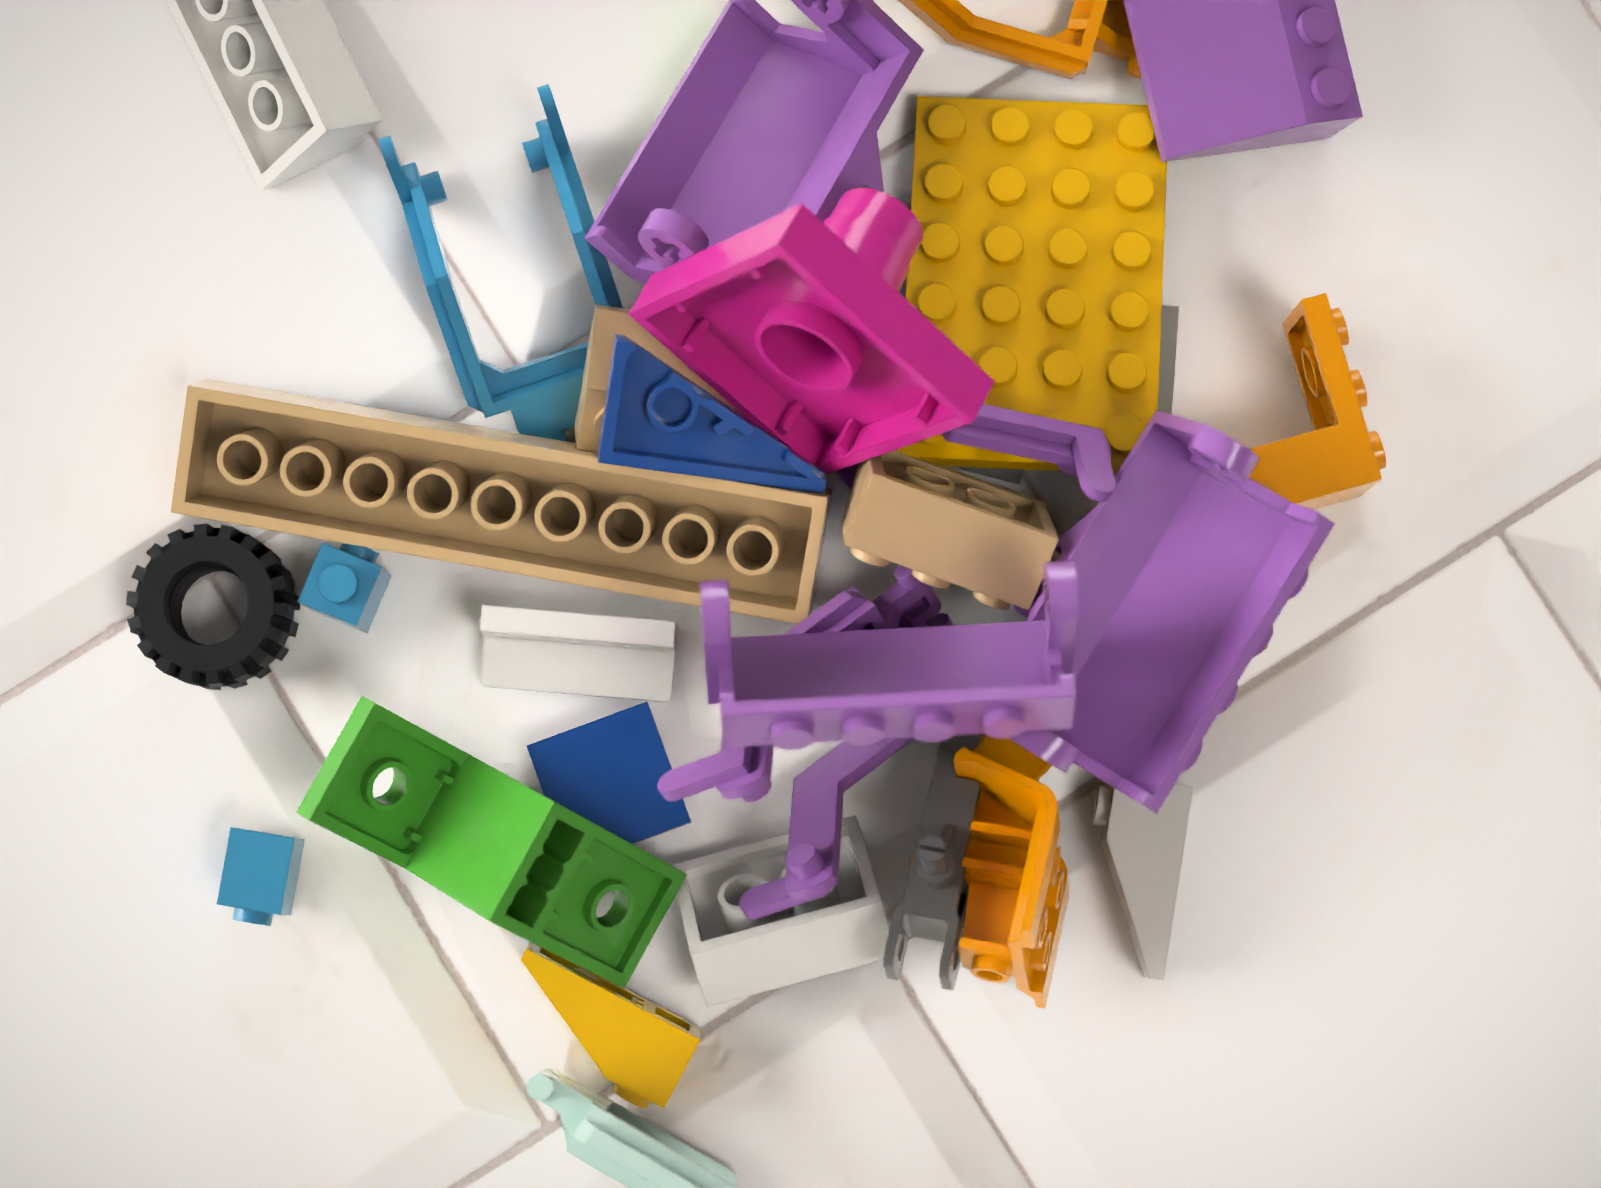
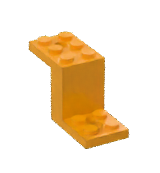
M1323 293L1301 299L1282 323L1314 431L1250 448L1260 460L1249 478L1290 502L1313 510L1362 496L1382 480L1380 469L1386 468V456L1382 441L1376 431L1368 432L1361 410L1362 407H1366L1368 404L1364 381L1358 369L1349 370L1342 347L1349 344V334L1345 318L1340 308L1331 309L1327 294Z

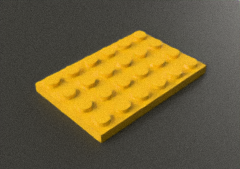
M917 96L911 211L921 224L923 239L910 262L906 283V300L995 381L983 404L1102 429L1111 448L1110 462L1113 474H1117L1151 417L1158 410L1167 162L1161 163L1148 105ZM941 434L897 449V451L911 457L943 466L1061 471L1057 464L948 442Z

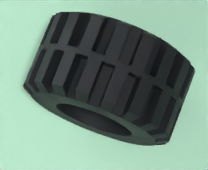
M208 523L193 525L194 531L186 533L178 529L167 534L170 540L169 543L163 547L155 543L146 552L151 557L146 567L136 566L131 576L138 580L136 592L127 591L126 605L134 609V617L128 618L127 621L130 632L138 635L141 641L137 644L139 650L144 657L152 659L156 663L154 667L166 675L205 689L221 690V687L226 686L236 689L247 686V680L252 677L261 679L271 672L268 666L275 659L282 661L288 653L289 649L284 647L289 635L296 637L299 626L297 622L293 621L294 611L300 610V604L297 602L299 596L293 593L292 585L295 584L291 572L282 565V559L251 535L244 534L234 527L222 524L220 528H214ZM226 571L237 576L245 586L248 597L245 619L240 628L228 639L212 645L198 643L189 637L182 622L181 611L184 597L193 583L201 577L212 572Z

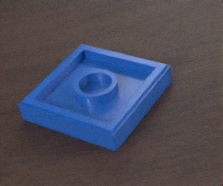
M647 701L526 746L544 796L631 844H636L692 823L684 800L667 801L657 788L660 778L672 770Z

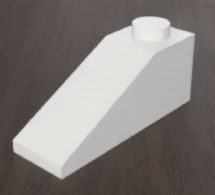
M1175 784L1156 814L1110 785L1109 788L1099 786L1094 803L1092 824L1103 826L1101 843L1143 975L1146 978L1164 980L1193 787Z

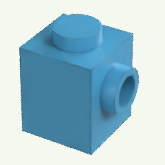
M322 543L297 602L311 611L368 633L392 575L383 567L376 565L379 553L367 547L342 543L340 549Z
M230 827L216 905L234 907L232 920L271 926L273 914L291 915L305 839Z

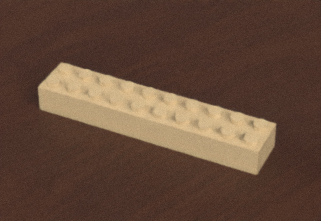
M205 379L187 385L170 512L701 607L700 581L728 580L730 612L799 624L812 614L833 488L826 487L825 493L603 464L598 463L597 452L577 450L576 443Z

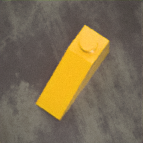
M529 942L521 958L522 963L605 1078L616 1083L613 1091L622 1099L638 1107L647 1108L650 1102L664 1109L701 1041L702 1028L627 988L624 989Z

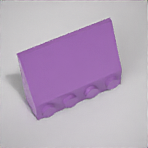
M1123 0L1161 163L1326 140L1363 117L1335 0Z

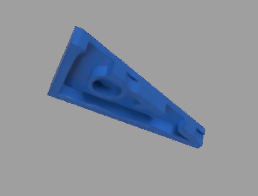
M615 334L597 452L598 463L825 493L827 480L823 470L627 336Z

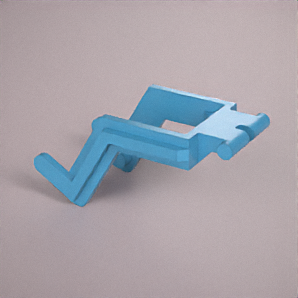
M549 83L539 86L537 90L547 119L535 122L540 137L522 143L531 172L534 173L550 167L594 303L623 308L607 258L584 239L595 221ZM391 135L378 139L383 158L402 203L424 284L467 405L482 412L485 418L511 410L520 434L566 441L563 431L575 427L589 340L586 343L504 370L481 360L452 280L431 208L433 205L448 201L439 171L421 176L415 162L402 166Z

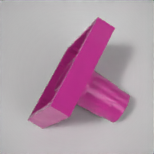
M855 188L845 192L830 217L823 222L801 203L651 275L628 313L748 420L823 470L825 475L973 423L995 382L899 293L909 272L910 262L922 242L923 230L917 217L906 205L889 194L870 188Z

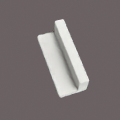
M482 605L479 631L485 637L480 682L484 687L664 703L672 699L678 634L676 621Z

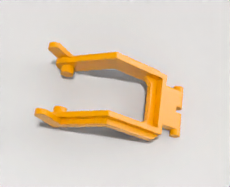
M898 0L937 35L952 45L1067 79H1072L1080 74L1085 75L1092 51L1128 61L1125 72L1132 77L1142 79L1123 0H1075L1067 28L1050 38L975 16L958 0Z

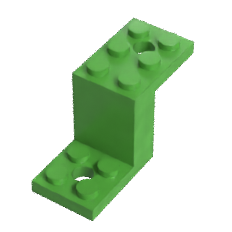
M362 695L296 813L307 820L405 868L486 920L624 989L687 876L683 871ZM392 768L393 781L390 788L383 795L374 797L373 785L376 778L384 770ZM613 891L614 899L610 909L603 916L597 918L596 910L599 901L605 894Z

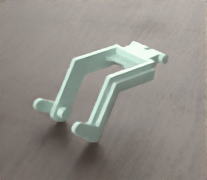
M546 1068L528 1080L526 1085L528 1095L532 1099L540 1101L560 1113L567 1147L565 1152L627 1188H737L736 1172L608 1097L596 1094L562 1074L558 1069Z

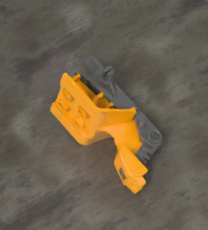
M985 733L953 735L947 740L940 741L917 843L910 864L911 868L904 898L894 908L886 941L883 967L887 979L899 980L908 942L911 938L918 937L944 942L939 965V979L942 989L954 990L960 963H962L964 968L970 969V973L973 976L988 982L1006 983L1010 980V977H1014L1018 990L1033 998L1036 1007L1046 1008L1070 895L1068 870L1064 860L1060 857L1061 848L1057 846L1060 833L1058 801L1054 792L1048 786L1038 782L1049 770L1051 764L1008 738H993Z

